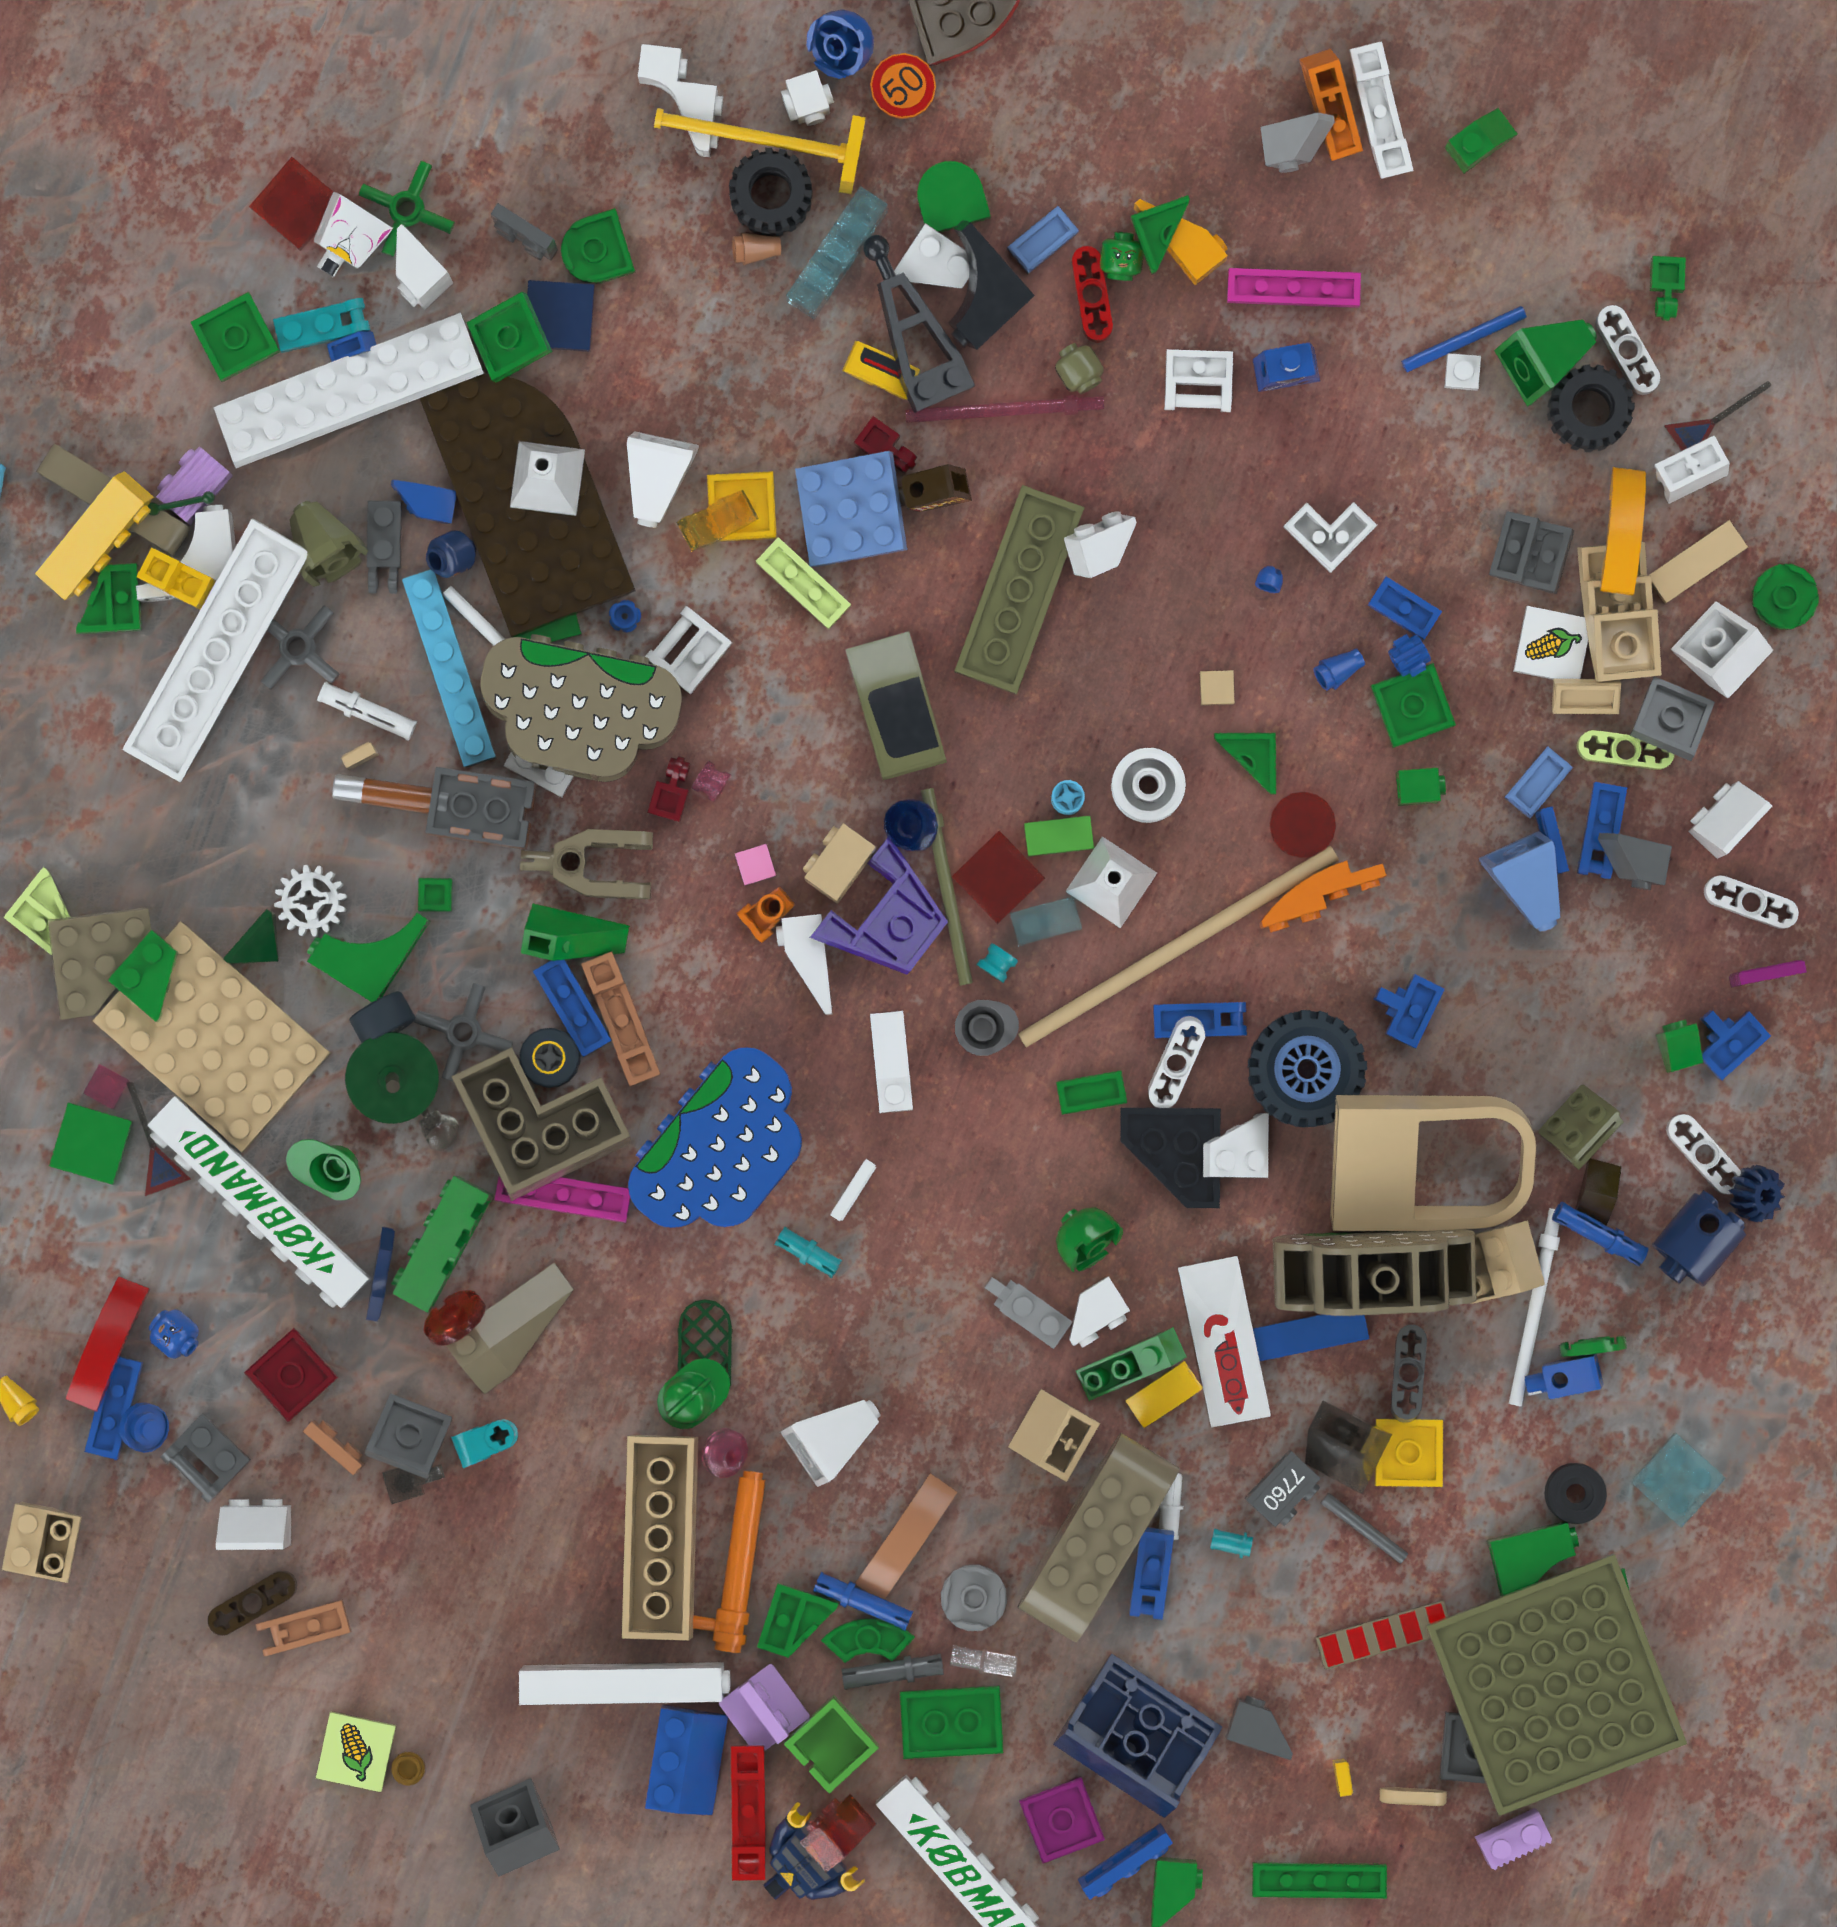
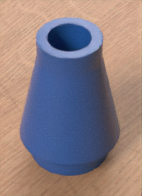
M1355 648L1349 652L1320 660L1319 665L1314 667V674L1324 690L1327 691L1331 688L1336 690L1358 669L1365 666V661L1359 650Z

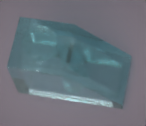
M1074 897L1010 913L1018 947L1082 929Z

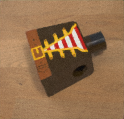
M950 464L902 476V486L898 487L901 507L906 506L908 510L917 512L972 501L966 469Z

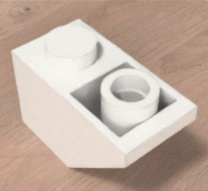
M1111 512L1102 516L1101 522L1094 525L1084 524L1074 529V534L1065 537L1064 541L1074 575L1092 578L1117 567L1136 526L1135 517L1122 515L1121 512Z
M1109 1276L1079 1294L1069 1337L1073 1346L1079 1343L1083 1348L1099 1338L1096 1332L1108 1325L1109 1329L1112 1330L1127 1320L1124 1314L1130 1310Z

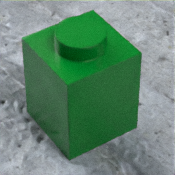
M1438 768L1398 770L1396 772L1398 806L1439 803L1441 801L1440 795H1446L1445 776L1439 775Z

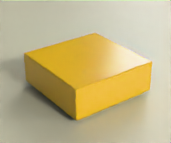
M1344 1758L1332 1760L1339 1796L1352 1795L1353 1788L1347 1760Z

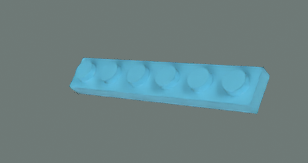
M427 570L403 578L402 581L464 768L496 758L436 573L432 570Z

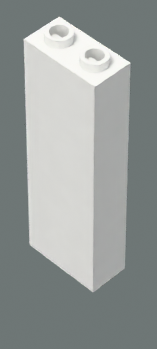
M724 1662L524 1665L519 1670V1705L722 1702L724 1694L729 1693L731 1687L730 1670H724Z

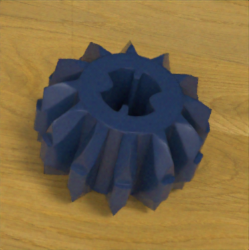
M1752 1165L1751 1168H1741L1740 1176L1733 1177L1735 1186L1728 1191L1734 1196L1729 1204L1735 1208V1214L1752 1222H1763V1220L1773 1219L1774 1211L1781 1210L1779 1202L1780 1199L1785 1198L1781 1193L1785 1183L1779 1180V1173L1767 1169L1765 1166Z

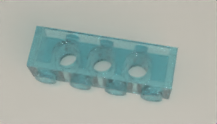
M860 186L786 294L787 302L815 320L862 251L866 239L873 235L888 213V204Z

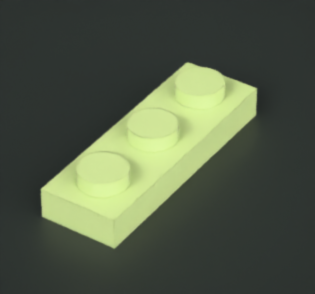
M779 537L756 560V563L828 630L851 606L842 595Z

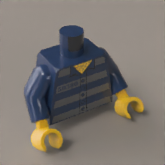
M799 1802L795 1803L788 1815L775 1828L769 1847V1852L772 1856L769 1863L777 1873L763 1884L765 1889L775 1900L789 1888L799 1899L806 1896L811 1900L835 1897L845 1891H855L865 1882L864 1879L861 1881L853 1879L852 1874L858 1870L856 1866L846 1871V1865L841 1859L835 1860L838 1856L834 1851L832 1860H830L829 1858L832 1856V1849L830 1848L825 1856L826 1868H824L805 1847L807 1843L815 1840L820 1835L808 1822L812 1813L809 1812L806 1816H801L797 1812L801 1804Z

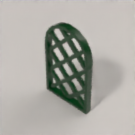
M707 1299L695 1301L685 1308L679 1320L677 1329L678 1372L682 1369V1363L684 1365L688 1364L685 1358L692 1351L701 1359H708L717 1351L725 1359L721 1365L724 1367L728 1363V1375L731 1386L733 1329L730 1315L716 1301ZM709 1303L711 1305L705 1310L700 1304ZM715 1305L724 1313L718 1321L708 1313ZM696 1306L702 1314L693 1321L686 1313L690 1308ZM704 1316L714 1324L706 1333L697 1325ZM683 1318H685L690 1325L682 1332ZM726 1318L728 1332L720 1325ZM693 1327L702 1335L694 1345L685 1337ZM716 1327L725 1335L717 1345L708 1337ZM682 1339L690 1347L683 1355ZM704 1339L714 1347L706 1356L696 1348ZM727 1340L728 1356L720 1349Z

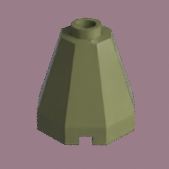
M305 501L294 508V513L289 521L293 542L307 550V559L300 570L305 581L313 587L321 585L318 579L326 578L328 583L334 582L359 566L362 561L359 554L366 555L368 552L362 539L317 501L312 503Z

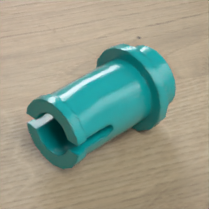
M1214 1528L1210 1549L1238 1554L1241 1559L1243 1556L1250 1557L1254 1537L1247 1536V1532H1244V1535Z

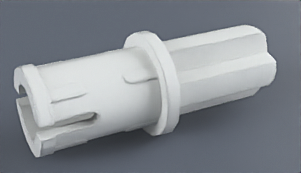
M1180 1473L1177 1474L1172 1486L1159 1506V1529L1173 1530L1174 1540L1179 1539L1180 1510H1183L1184 1507L1180 1505L1182 1474Z

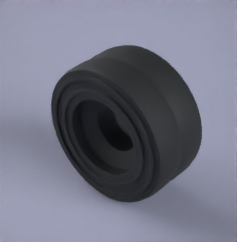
M1568 1463L1558 1467L1551 1473L1545 1485L1544 1495L1548 1508L1557 1518L1571 1524H1583L1593 1520L1601 1513L1606 1503L1607 1490L1604 1480L1593 1468L1580 1463ZM1572 1484H1580L1585 1490V1496L1579 1503H1571L1567 1499L1566 1491Z

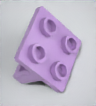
M768 1664L725 1696L722 1702H719V1706L747 1744L764 1745V1751L776 1742L779 1744L789 1736L791 1731L810 1717L808 1711L773 1664Z

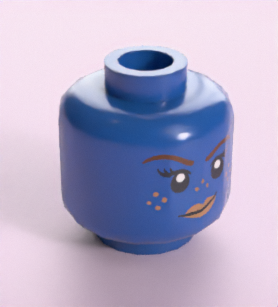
M178 1309L161 1311L149 1326L151 1343L170 1359H176L182 1355L188 1357L196 1350L199 1341L196 1340L199 1335V1327Z

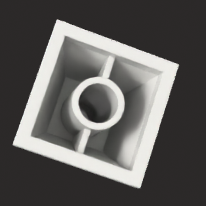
M635 431L628 436L627 452L633 514L635 518H638L637 524L656 528L657 522L660 523L663 520L698 452L699 445Z
M519 441L510 507L576 516L585 450Z
M1102 836L1065 892L1121 928L1157 872ZM1108 874H1117L1120 877V882L1117 884L1110 883L1108 881Z
M862 1400L796 1422L783 1429L780 1433L815 1485L819 1487L836 1477L879 1423L877 1419L880 1417V1413L870 1400L867 1402Z

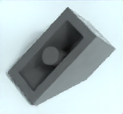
M1599 833L1598 840L1618 878L1632 881L1631 887L1643 890H1651V885H1665L1672 846L1622 834Z
M1249 1695L1246 1696L1245 1700L1237 1698L1225 1735L1226 1739L1291 1760L1293 1753L1271 1710L1264 1707L1266 1701Z

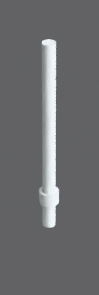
M1549 1208L1545 1232L1540 1235L1538 1247H1541L1539 1264L1545 1285L1532 1289L1509 1404L1522 1406L1526 1388L1524 1376L1529 1374L1554 1250L1558 1251L1560 1237H1557L1560 1224L1552 1221L1555 1209Z

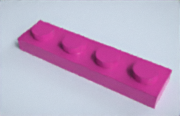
M1228 269L1227 303L1360 307L1361 273Z
M498 1177L494 1200L496 1202L626 1223L631 1198L628 1188L561 1177L511 1201L500 1177Z

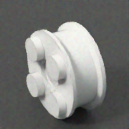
M1156 748L1138 749L1126 755L1116 767L1111 783L1112 796L1120 811L1130 819L1142 823L1158 822L1170 816L1181 803L1185 793V775L1180 764L1169 753ZM1149 776L1157 781L1158 789L1155 793L1145 794L1140 790L1139 781L1143 777Z

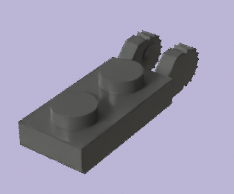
M368 501V552L366 567L369 568V593H377L379 587L378 568H389V593L397 594L398 568L401 569V501Z

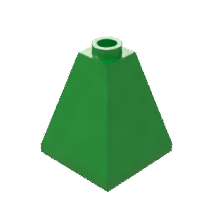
M1583 319L1521 328L1494 351L1528 407L1551 390L1596 343L1597 335L1593 326L1590 323H1585Z

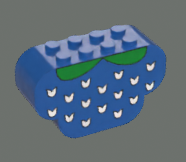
M738 1048L723 1056L717 1065L711 1061L700 1074L699 1078L703 1082L696 1091L690 1087L679 1100L678 1104L682 1108L675 1117L668 1114L658 1126L657 1130L661 1134L654 1143L651 1140H647L637 1152L636 1156L640 1160L632 1169L629 1177V1195L636 1208L651 1221L669 1228L689 1225L699 1217L710 1224L720 1227L741 1224L753 1215L795 1163L801 1152L802 1136L797 1123L785 1112L792 1096L791 1081L786 1071L766 1053L755 1048Z

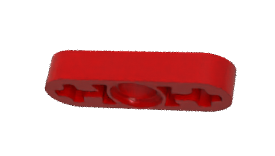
M1082 246L1074 252L1072 257V271L1082 328L1088 340L1100 343L1110 337L1113 329L1105 275L1100 269L1101 255L1099 251L1091 246ZM1083 254H1088L1090 259L1096 260L1095 263L1091 264L1092 277L1099 274L1100 279L1089 278L1080 282L1079 277L1086 278L1084 265H1078L1077 263L1082 260ZM1094 285L1101 290L1102 297L1098 302L1088 303L1085 301L1082 293L1087 286ZM1104 306L1105 312L1099 311L1098 314L1100 323H1106L1107 327L1103 328L1101 335H1096L1095 330H1089L1088 326L1093 325V313L1091 312L1086 315L1085 309L1097 310Z

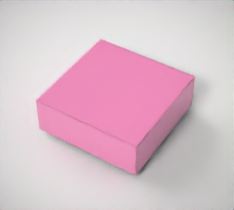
M767 844L735 853L744 886L776 876Z

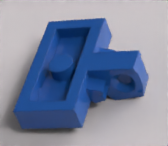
M1413 974L1406 990L1398 987L1395 994L1379 987L1373 1000L1387 1006L1386 1015L1392 1017L1385 1034L1416 1049L1445 988L1416 974Z
M1709 1010L1700 1018L1711 1032L1706 1037L1711 1044L1702 1051L1703 1062L1719 1080L1727 1077L1771 1037L1750 1011H1746L1735 1022L1729 1017L1722 1021L1713 1010Z

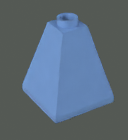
M1538 831L1479 858L1481 865L1533 927L1538 928L1541 932L1551 929L1558 924L1556 920L1561 917L1555 845L1550 838Z

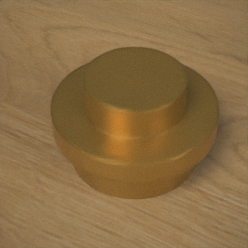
M403 1752L392 1763V1775L402 1785H414L423 1778L425 1763L418 1754Z

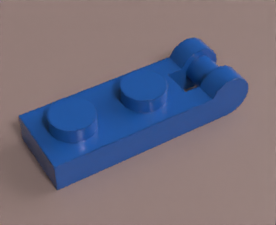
M1593 782L1577 874L1588 875V872L1600 874V878L1611 879L1613 866L1603 850L1598 836L1599 833H1620L1627 787ZM1593 850L1604 852L1603 861L1591 859Z
M1246 1002L1153 1005L1154 1038H1170L1176 1023L1181 1018L1187 1016L1195 1017L1202 1022L1205 1037L1247 1036V1025H1244L1243 1022ZM1221 1013H1230V1026H1221ZM1190 1026L1188 1030L1182 1029L1184 1037H1197L1194 1026Z
M1147 1527L1140 1538L1129 1616L1139 1617L1140 1614L1152 1615V1619L1163 1620L1174 1541L1173 1530ZM1142 1595L1154 1596V1602L1142 1601Z

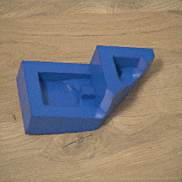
M400 480L391 481L392 488L398 492L410 514H414L416 518L445 524L452 523L456 501L455 490Z

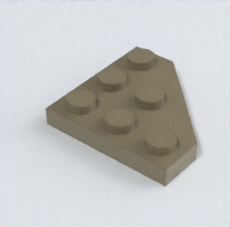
M148 907L48 920L61 1020L95 1015L116 987L108 979L151 931Z

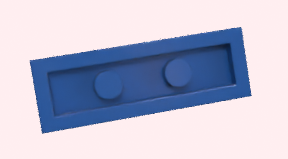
M551 960L533 971L583 1057L612 1041L565 960Z
M119 1356L97 1412H94L84 1452L115 1460L119 1459L123 1444L119 1425L123 1414L133 1405L143 1362Z
M1160 1823L1080 1877L1078 1881L1089 1900L1095 1896L1101 1897L1107 1894L1113 1888V1884L1121 1878H1129L1136 1874L1141 1868L1140 1865L1151 1858L1157 1859L1164 1855L1169 1849L1168 1846L1173 1844Z

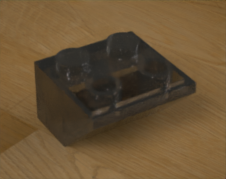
M1323 1400L1308 1429L1305 1464L1363 1494L1392 1434L1336 1404Z

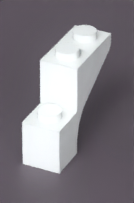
M642 44L638 71L640 84L653 85L669 93L675 100L681 116L711 122L715 121V116H721L723 96H718L717 86L680 82V79H686L688 59H682L683 55L680 48ZM688 131L698 155L710 157L711 148L717 149L719 136Z

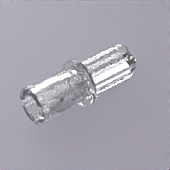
M953 1645L950 1666L978 1670L981 1675L984 1671L1014 1676L1018 1661L1014 1656L987 1652V1648H983V1651Z

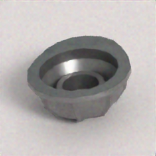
M976 1000L968 1003L959 1012L955 1021V1034L959 1044L966 1051L979 1056H988L1000 1051L1015 1039L1019 1030V1020L1015 1011L1006 1004L991 1000Z

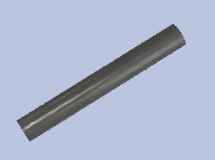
M1327 1493L1321 1501L1323 1506L1400 1564L1405 1560L1408 1555L1405 1550L1330 1493Z

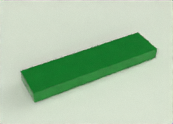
M1252 1862V1896L1387 1899V1864Z

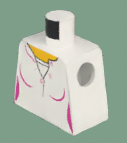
M333 192L314 238L315 243L327 250L317 267L332 277L336 275L344 261L355 268H359L393 228L341 194Z

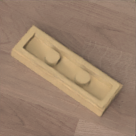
M1729 520L1649 574L1651 575L1652 586L1666 604L1747 549L1748 546Z

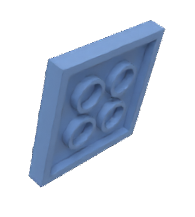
M885 451L795 469L810 567H819L907 550L893 452Z

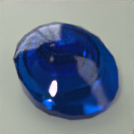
M908 799L896 802L887 810L884 818V830L895 846L907 851L921 852L929 848L935 841L938 821L933 809L924 801Z

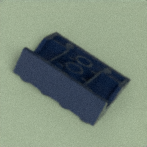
M1111 1653L1069 1716L1053 1745L1165 1818L1179 1805L1181 1794L1194 1772L1204 1761L1223 1727Z

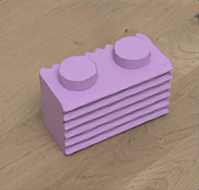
M198 447L195 451L190 449L180 459L179 465L182 467L174 476L168 474L157 487L160 493L156 497L163 503L202 496L206 491H210L216 496L233 475L201 447ZM202 502L171 510L187 524L191 525L195 520V513L202 512L203 507L208 504Z
M1535 1808L1475 1836L1487 1864L1494 1870L1497 1869V1866L1502 1867L1503 1863L1509 1864L1510 1860L1515 1861L1516 1857L1521 1858L1522 1854L1527 1855V1852H1533L1534 1848L1539 1850L1540 1845L1545 1847L1546 1842L1551 1844L1552 1841L1540 1813Z

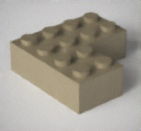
M512 1047L451 1076L511 1201L632 1143L626 1126L601 1077L540 1106Z

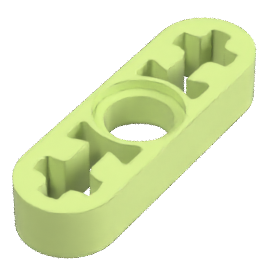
M1591 730L1584 733L1577 742L1578 754L1584 760L1660 770L1669 766L1674 759V754L1661 749L1662 752L1667 753V758L1661 759L1659 764L1655 763V757L1648 755L1643 756L1644 762H1639L1638 759L1641 755L1640 742H1646L1627 734ZM1591 737H1595L1597 744L1607 745V738L1613 739L1609 750L1611 758L1605 757L1607 750L1599 749L1594 752V755L1589 754V748L1584 747V742H1589ZM1629 741L1633 744L1635 753L1631 759L1625 760L1617 755L1616 747L1619 742ZM1646 743L1644 750L1653 751L1657 747Z

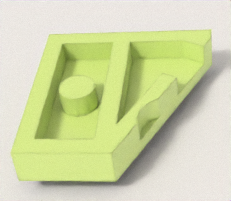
M43 867L5 914L4 918L52 955L48 920L70 917V914L49 870Z

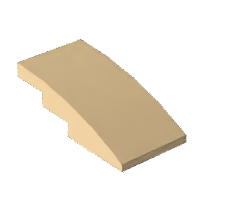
M1641 541L1634 595L1600 591L1606 545L1577 547L1584 617L1596 681L1661 676L1658 609H1653L1651 575H1647L1645 542Z

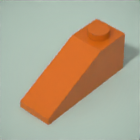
M1331 49L1299 59L1315 113L1334 116L1335 123L1324 139L1331 161L1363 151L1339 58Z

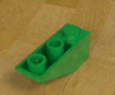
M533 903L524 928L521 953L552 961L602 956L609 952L621 954L626 951L630 926Z
M1174 1327L1077 1369L1076 1373L1090 1401L1171 1367L1187 1358Z

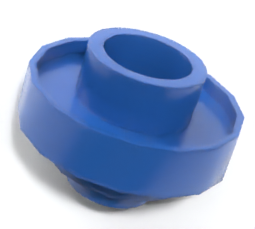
M146 1402L136 1403L128 1408L122 1416L119 1425L120 1436L130 1449L142 1453L152 1452L159 1448L166 1440L169 1432V1420L166 1413L158 1406Z

